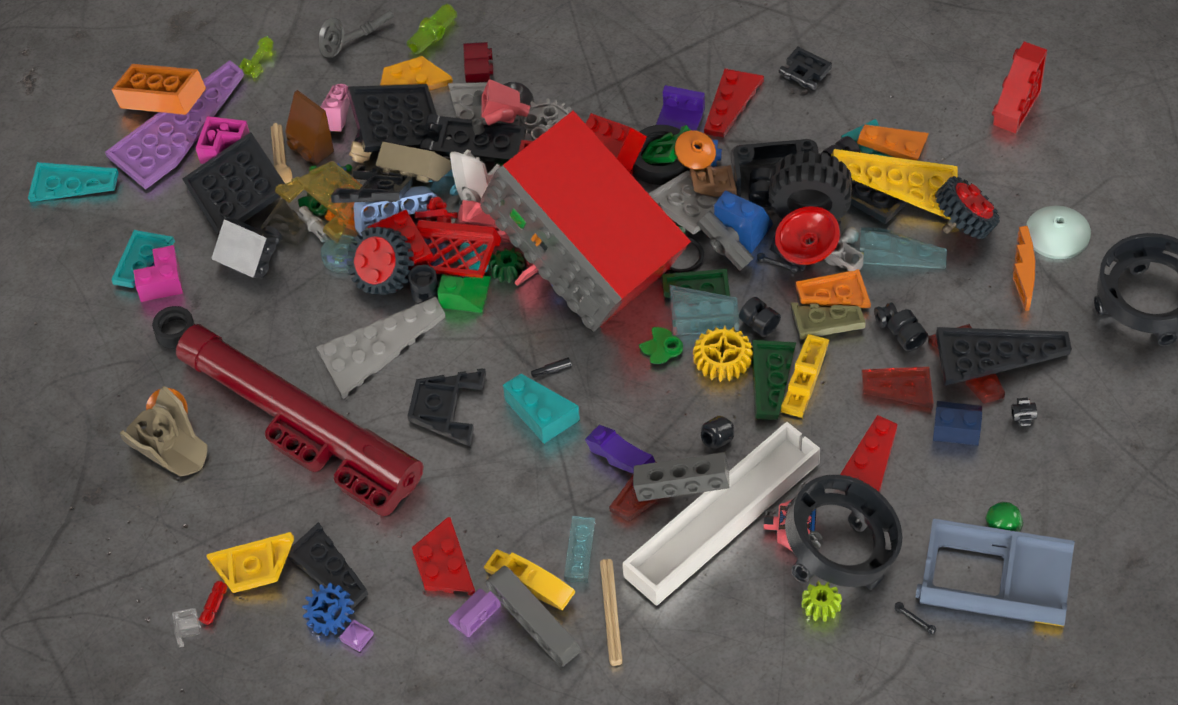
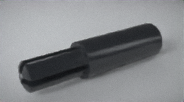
M567 357L546 364L544 367L532 370L531 376L536 378L544 374L563 370L572 366L571 361Z

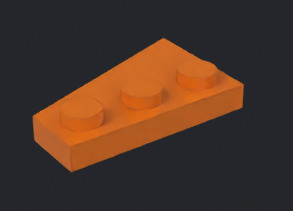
M864 124L857 144L895 158L918 161L929 133Z
M859 269L796 282V290L801 304L810 305L811 303L825 306L844 305L871 308V302Z

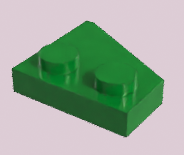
M687 125L681 127L680 133L673 135L670 132L662 138L650 142L641 158L648 164L674 162L677 159L675 154L676 140L681 134L691 130Z

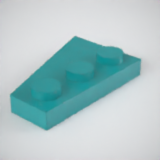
M134 230L111 279L113 285L134 288V270L154 266L152 249L173 245L175 243L174 237Z

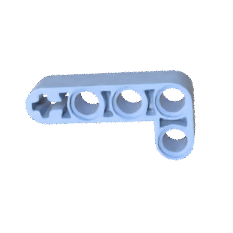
M427 186L409 188L404 196L396 202H355V230L361 235L360 232L365 230L367 226L404 210H407L409 214L430 211L427 209V204H429L431 198L437 197V195Z

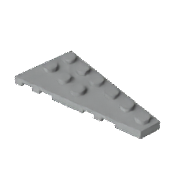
M434 297L317 346V352L342 399H345L349 395L348 392L353 388L361 386L364 383L363 380L369 375L376 374L400 354V350L405 346L412 345L415 342V338L420 334L428 332L443 320L445 312L437 298Z

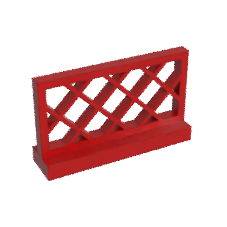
M419 220L416 226L423 239L432 240L428 244L429 249L431 250L436 247L438 250L432 259L419 265H429L434 268L437 274L483 278L494 247L499 246L502 240L495 227L424 220ZM444 241L451 242L450 245L443 248L442 250H440L438 247V245L443 243ZM463 243L470 244V246L460 252L456 248ZM483 244L488 245L486 250L479 254L477 253L476 249ZM455 249L457 254L446 260L444 255ZM474 251L476 256L465 262L463 257ZM442 257L443 263L438 266L431 265L432 262ZM457 260H462L463 264L457 268L450 267ZM480 260L481 264L478 270L469 269L471 265ZM408 266L410 270L414 268L413 266Z

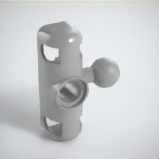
M848 227L844 229L837 247L825 258V262L828 265L839 266L847 271L861 270L864 255L847 244L855 243L858 240L859 233L856 228ZM854 254L860 257L856 264L852 262Z

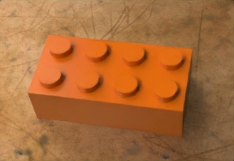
M131 64L111 90L120 108L186 115L206 90V87L198 69Z

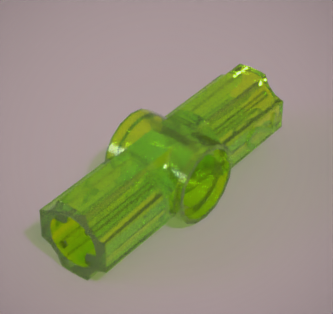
M447 3L442 5L431 18L425 17L421 21L419 30L407 41V47L417 55L422 53L434 40L439 41L443 37L445 28L457 17V12Z

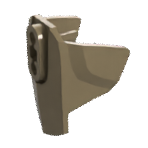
M165 386L160 389L152 409L142 411L127 427L126 432L124 430L120 432V436L126 444L180 477L200 471L205 464L207 444L195 435L182 402Z

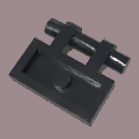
M797 46L786 59V64L790 67L781 66L779 73L784 75V78L789 81L794 80L800 83V86L814 90L817 83L812 81V79L815 78L821 81L832 69V63ZM799 70L805 73V75L802 76L796 72Z

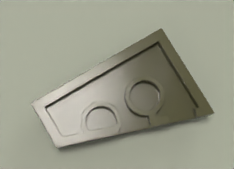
M791 302V311L800 339H806L808 334L823 336L865 328V319L860 306L833 305L831 308L819 307V304L810 303V306H799L798 303Z

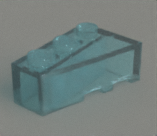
M669 285L673 336L706 333L707 329L714 331L716 326L718 329H723L726 326L727 330L734 327L736 331H739L737 297Z

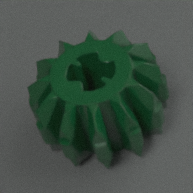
M505 247L503 251L496 250V255H491L489 270L494 279L498 278L500 283L507 280L510 284L512 279L517 280L522 274L526 263L521 252H516L515 248L508 250Z

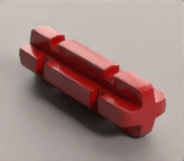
M222 581L214 583L212 593L209 594L203 608L204 611L199 617L200 622L206 625L213 622L215 613H217L223 599V594L227 590L226 583Z

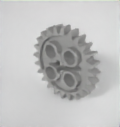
M539 99L538 104L531 101L528 116L518 115L511 124L526 126L524 140L534 141L571 112V107L565 108V103L558 105V100L550 103V100L547 99L546 103H543Z

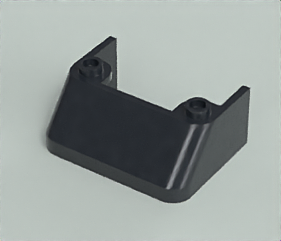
M811 139L735 146L731 150V163L737 196L741 197L740 166L773 164L779 162L782 158L785 159L789 154L795 155L800 151H804V153L816 151V153H819L817 143Z

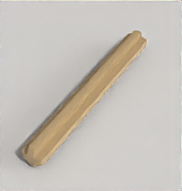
M603 559L600 561L609 662L610 665L616 666L622 664L613 561L611 559Z

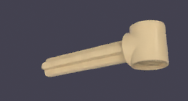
M274 123L270 127L274 167L285 184L292 186L291 168L286 165L283 126Z

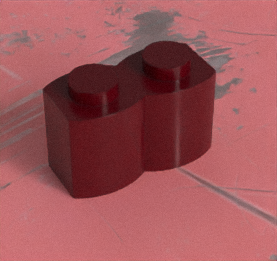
M488 42L463 43L466 83L488 82L490 76L494 75L493 63H489V60H493L492 48H488Z

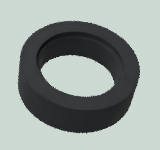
M653 125L639 131L647 136L632 168L633 173L639 179L650 184L664 185L690 170L679 160L667 166H653L641 158V153L648 147L650 142L660 139L670 132L676 135L680 133V129L670 125Z

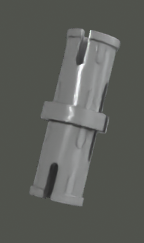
M301 207L299 209L300 212H297V217L306 224L307 230L313 232L321 242L328 241L332 233L322 224V220L315 216L308 207Z

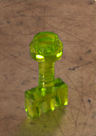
M268 37L261 38L258 41L259 48L252 59L244 58L238 67L246 75L251 74L252 77L257 78L263 69L259 61L266 51H272L274 42Z

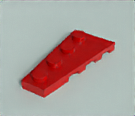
M724 68L704 127V134L724 138L736 122L739 113L743 112L746 108V103L755 95L758 86H761L764 82V76Z

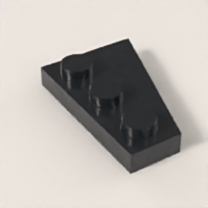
M852 180L851 205L884 224L908 204V202Z

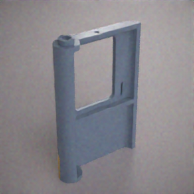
M933 518L923 583L917 585L916 598L920 599V604L1064 627L1075 541ZM949 547L1002 556L1004 563L999 594L993 596L935 586L933 584L938 548Z

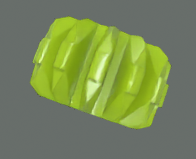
M818 580L816 586L809 584L807 590L802 593V609H805L806 616L813 615L814 621L820 617L825 622L827 616L834 619L836 612L841 610L842 596L838 594L837 586L830 588L829 582L821 585Z

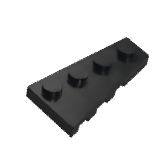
M319 522L291 546L287 558L320 585L322 584L327 588L328 584L332 583L335 588L339 585L344 589L343 591L346 590L350 594L348 599L354 601V604L349 606V608L353 609L368 595L363 583L346 563L345 558L336 549L333 541L326 535Z

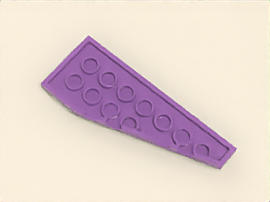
M229 60L203 80L206 90L186 115L157 113L105 151L106 157L144 189H147L178 166L200 136L207 116H215L244 77L243 70Z

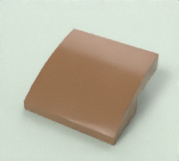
M710 165L701 170L690 169L695 192L720 197L726 190L737 195L731 165L711 167Z

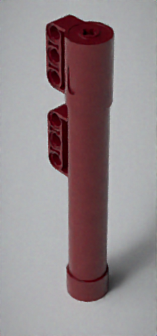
M194 324L183 333L176 347L177 358L196 371L204 372L272 415L274 419L266 428L265 437L282 454L312 472L321 470L332 455L340 458L343 462L334 474L335 483L345 494L380 516L390 515L399 502L411 494L418 485L424 469L421 461L367 428L363 429L222 340V337L201 324ZM281 434L278 439H275L277 435ZM295 445H298L295 450H291ZM315 456L312 461H308L310 457ZM351 477L347 483H343L346 478ZM367 488H368V490H367V492H366L365 494L360 495V493H361V491H362L363 489H367ZM381 500H386L383 505L378 506Z

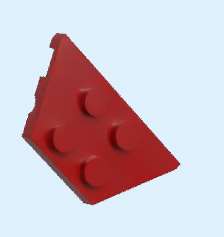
M447 517L412 546L420 577L425 590H441L446 593L462 591L468 592V595H473L475 588L451 517Z

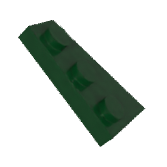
M727 269L662 274L664 297L731 308Z

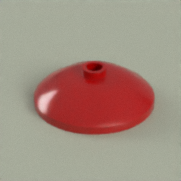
M813 206L799 208L784 217L778 225L775 234L776 246L780 254L792 263L800 265L814 264L822 261L835 250L840 239V227L834 215L826 209Z

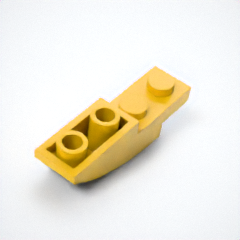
M496 549L484 565L486 572L492 575L501 567L507 566L537 599L562 611L575 593L573 588L553 574L513 552L509 555Z

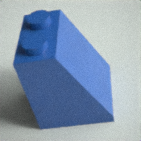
M726 190L714 204L715 216L726 227H731L738 233L739 242L752 254L773 225L772 220L763 207Z

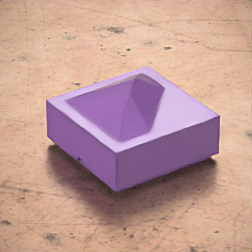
M353 620L340 636V640L360 652L374 634L373 630Z

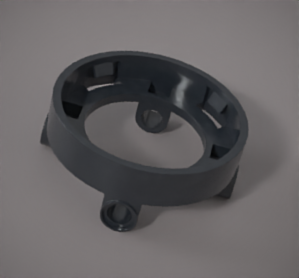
M1158 233L1136 234L1118 241L1103 257L1097 281V296L1094 297L1095 310L1097 315L1110 314L1115 320L1131 329L1154 333L1159 345L1168 346L1178 339V308L1162 314H1150L1139 311L1122 298L1118 289V280L1121 274L1128 268L1130 273L1134 275L1146 272L1150 262L1166 265L1178 273V259L1164 253L1168 251L1178 255V239ZM1113 261L1117 262L1109 275L1104 273L1106 266L1110 267Z
M836 474L817 477L809 481L785 508L787 511L785 518L787 540L793 553L798 558L791 570L793 576L799 582L807 583L816 575L838 586H866L872 591L886 576V571L900 553L903 536L901 524L895 510L880 492L859 479ZM825 489L840 490L845 492V495L825 493ZM825 505H837L851 510L852 512L848 516L850 526L859 532L864 531L867 527L871 531L873 551L870 558L861 564L842 565L823 556L815 548L808 534L807 522L812 512L816 508ZM884 532L889 534L891 550L885 549Z

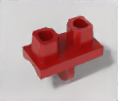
M433 197L429 204H427V209L430 211L415 212V219L451 223V219H458V212H448L444 209L447 207L446 202H443L440 197Z

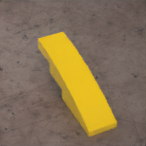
M810 334L807 335L795 363V370L788 384V392L782 403L781 413L803 418L827 351L829 339Z

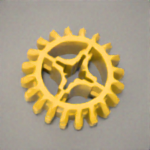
M716 326L714 331L707 329L706 334L701 333L699 339L696 340L693 349V361L697 365L698 371H702L704 377L710 375L711 380L717 377L720 382L723 378H727L730 382L732 376L738 379L740 373L745 374L746 368H750L753 357L752 345L749 343L748 337L743 336L742 331L736 332L734 327L727 330L726 326L723 329H718Z

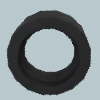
M170 306L156 314L152 327L156 340L162 346L176 348L183 333L195 323L188 309L181 306ZM182 320L187 324L182 331L175 334L162 332L164 325L170 321Z

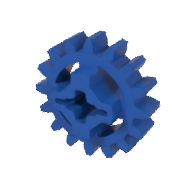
M329 583L326 588L321 584L319 587L320 591L311 590L312 598L306 596L305 599L309 603L302 607L307 611L303 618L309 620L307 626L313 628V631L319 634L322 631V634L328 636L329 631L336 635L337 628L346 629L345 621L351 623L352 620L348 615L353 614L354 610L349 608V606L353 605L354 601L348 599L350 594L346 590L343 591L344 589L338 585L335 588L332 583ZM331 595L338 596L340 599H333ZM317 619L326 621V624L319 623Z

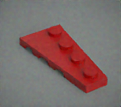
M877 415L840 475L859 479L880 492L898 424Z

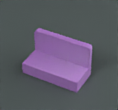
M478 589L448 620L450 624L469 638L501 607V604L491 591L487 594L484 590Z

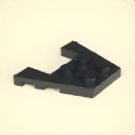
M358 164L352 171L353 179L367 181L360 189L337 188L331 194V202H396L413 185L412 177L394 172H389V175L380 173L378 168H372V171L366 170L365 165Z
M477 369V372L466 373V371L458 372L457 375L448 377L439 375L416 379L407 415L408 421L470 446L474 431L473 424L452 422L459 389L483 390L486 369Z

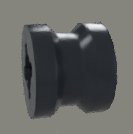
M892 302L887 303L885 307L878 306L874 308L875 319L880 328H885L892 316L897 313V309Z

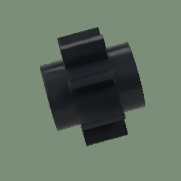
M1028 397L1017 398V404L1011 405L1012 420L1018 421L1020 426L1031 425V420L1037 419L1036 403H1030Z

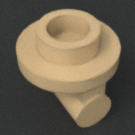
M352 141L349 153L352 156V160L358 163L369 161L372 152H364L362 143Z

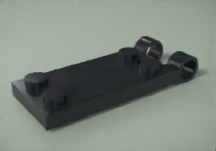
M430 114L427 116L425 127L432 132L441 131L439 141L422 140L419 149L432 151L450 157L451 152L455 151L464 154L468 149L471 150V154L475 158L479 157L480 161L506 163L519 153L521 140L525 139L526 126L494 123L488 126L487 124L484 125L485 131L483 133L475 134L472 126L473 120Z

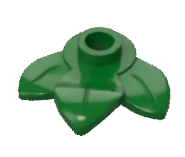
M653 327V339L639 344L641 351L651 356L650 363L654 364L667 362L670 357H676L683 351L682 341L678 337L673 336L670 330L661 327Z

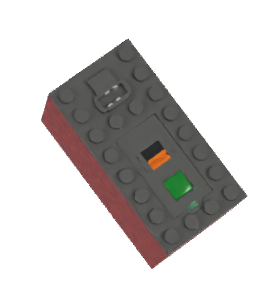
M574 110L498 168L479 201L483 212L495 220L496 226L509 236L511 243L515 247L520 248L526 260L537 267L541 277L553 285L554 291L567 301L569 308L573 312H577L582 318L583 324L594 332L658 280L662 274H665L691 242Z

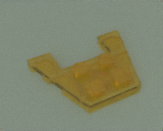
M331 161L309 171V174L291 179V182L284 185H278L275 188V192L288 203L303 190L308 192L335 215L323 227V232L338 243L354 212L355 202L332 203L331 194L337 188L360 189L362 184L334 161Z

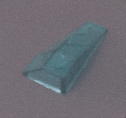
M861 227L860 252L864 255L863 264L946 269L947 249L884 228Z

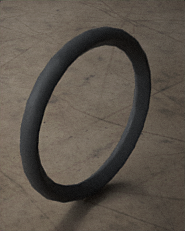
M688 237L691 243L699 250L698 261L689 268L677 269L670 267L669 271L683 273L696 269L704 258L701 244L695 239Z

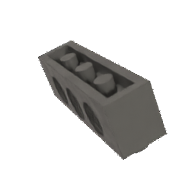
M725 452L634 466L633 487L638 501L730 488L729 466Z

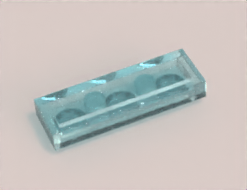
M572 516L564 581L588 583L596 523L595 518Z

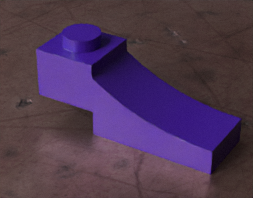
M600 424L585 438L592 453L607 458L610 465L634 474V466L656 462L653 455L633 446L620 437L615 430Z

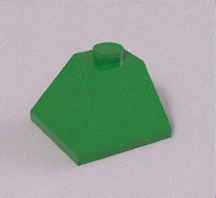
M443 274L438 289V299L443 309L483 313L491 276L484 275L483 278Z

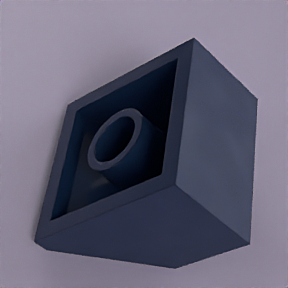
M937 401L933 441L979 446L982 406Z

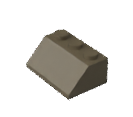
M382 142L375 165L382 168V173L389 175V172L413 176L416 177V180L428 183L429 180L439 181L452 169L451 161L435 152L388 142Z

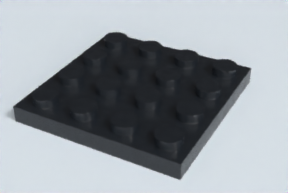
M428 84L348 86L347 93L364 152H380L382 142L419 149L422 140L439 141L441 131L432 132L425 127L427 116L430 114L437 115Z
M251 132L182 178L218 236L224 219H237L245 222L290 191Z

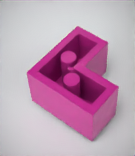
M207 116L196 145L200 164L206 163L250 133L247 121Z
M174 245L152 249L155 266L134 270L135 285L140 301L144 302L183 294L179 262Z

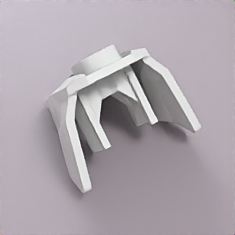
M467 149L464 154L455 151L451 152L450 159L453 177L461 201L479 202L500 165L496 164L492 171L487 173L485 164L479 161V157L475 158L471 154V150Z

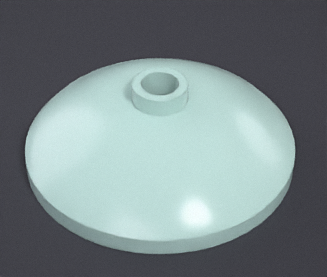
M1064 206L1041 208L1034 212L1026 223L1034 250L1045 257L1053 259H1067L1080 254L1088 246L1091 237L1090 225L1085 217L1076 210Z

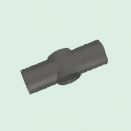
M711 210L696 223L711 239L713 249L721 255L725 254L739 271L754 259L749 251L739 242L738 233L733 228L726 227Z

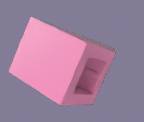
M346 84L333 85L320 106L326 111L330 131L341 132L345 126L350 105L347 93L348 86Z

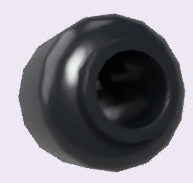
M716 416L702 425L701 439L706 446L714 449L721 448L733 440L734 425L724 416Z

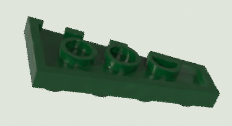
M753 340L751 345L753 352L755 419L778 420L796 342Z

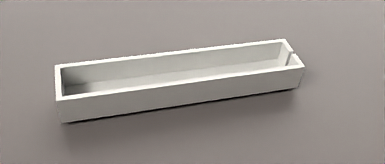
M788 422L784 423L729 471L730 488L704 492L623 562L624 578L657 606L820 463V448L806 436L802 439V433Z

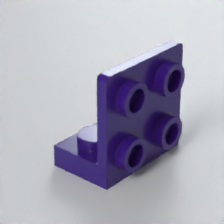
M665 85L663 89V106L656 125H670L680 130L682 126L687 125L691 131H697L705 111V93Z

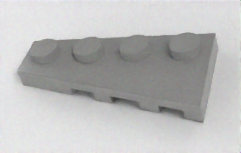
M448 83L456 118L470 120L474 118L485 119L481 117L482 105L474 106L472 98L477 90L484 91L487 83Z

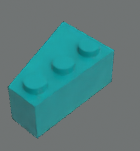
M519 374L503 384L505 401L543 444L580 421L579 406L523 374Z

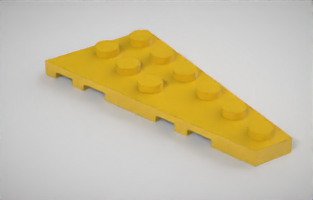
M838 149L833 150L832 155L837 157L839 162L842 161L850 170L852 180L946 219H951L943 214L944 210H940V204L936 202L937 198L935 195L950 177H958V166Z

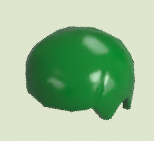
M1010 502L996 503L988 509L985 517L988 527L1020 532L1024 523L1019 508Z

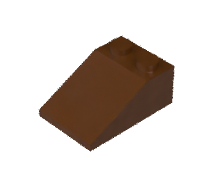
M295 91L285 130L286 143L291 150L299 152L306 161H311L314 165H318L334 152L326 111L300 91Z

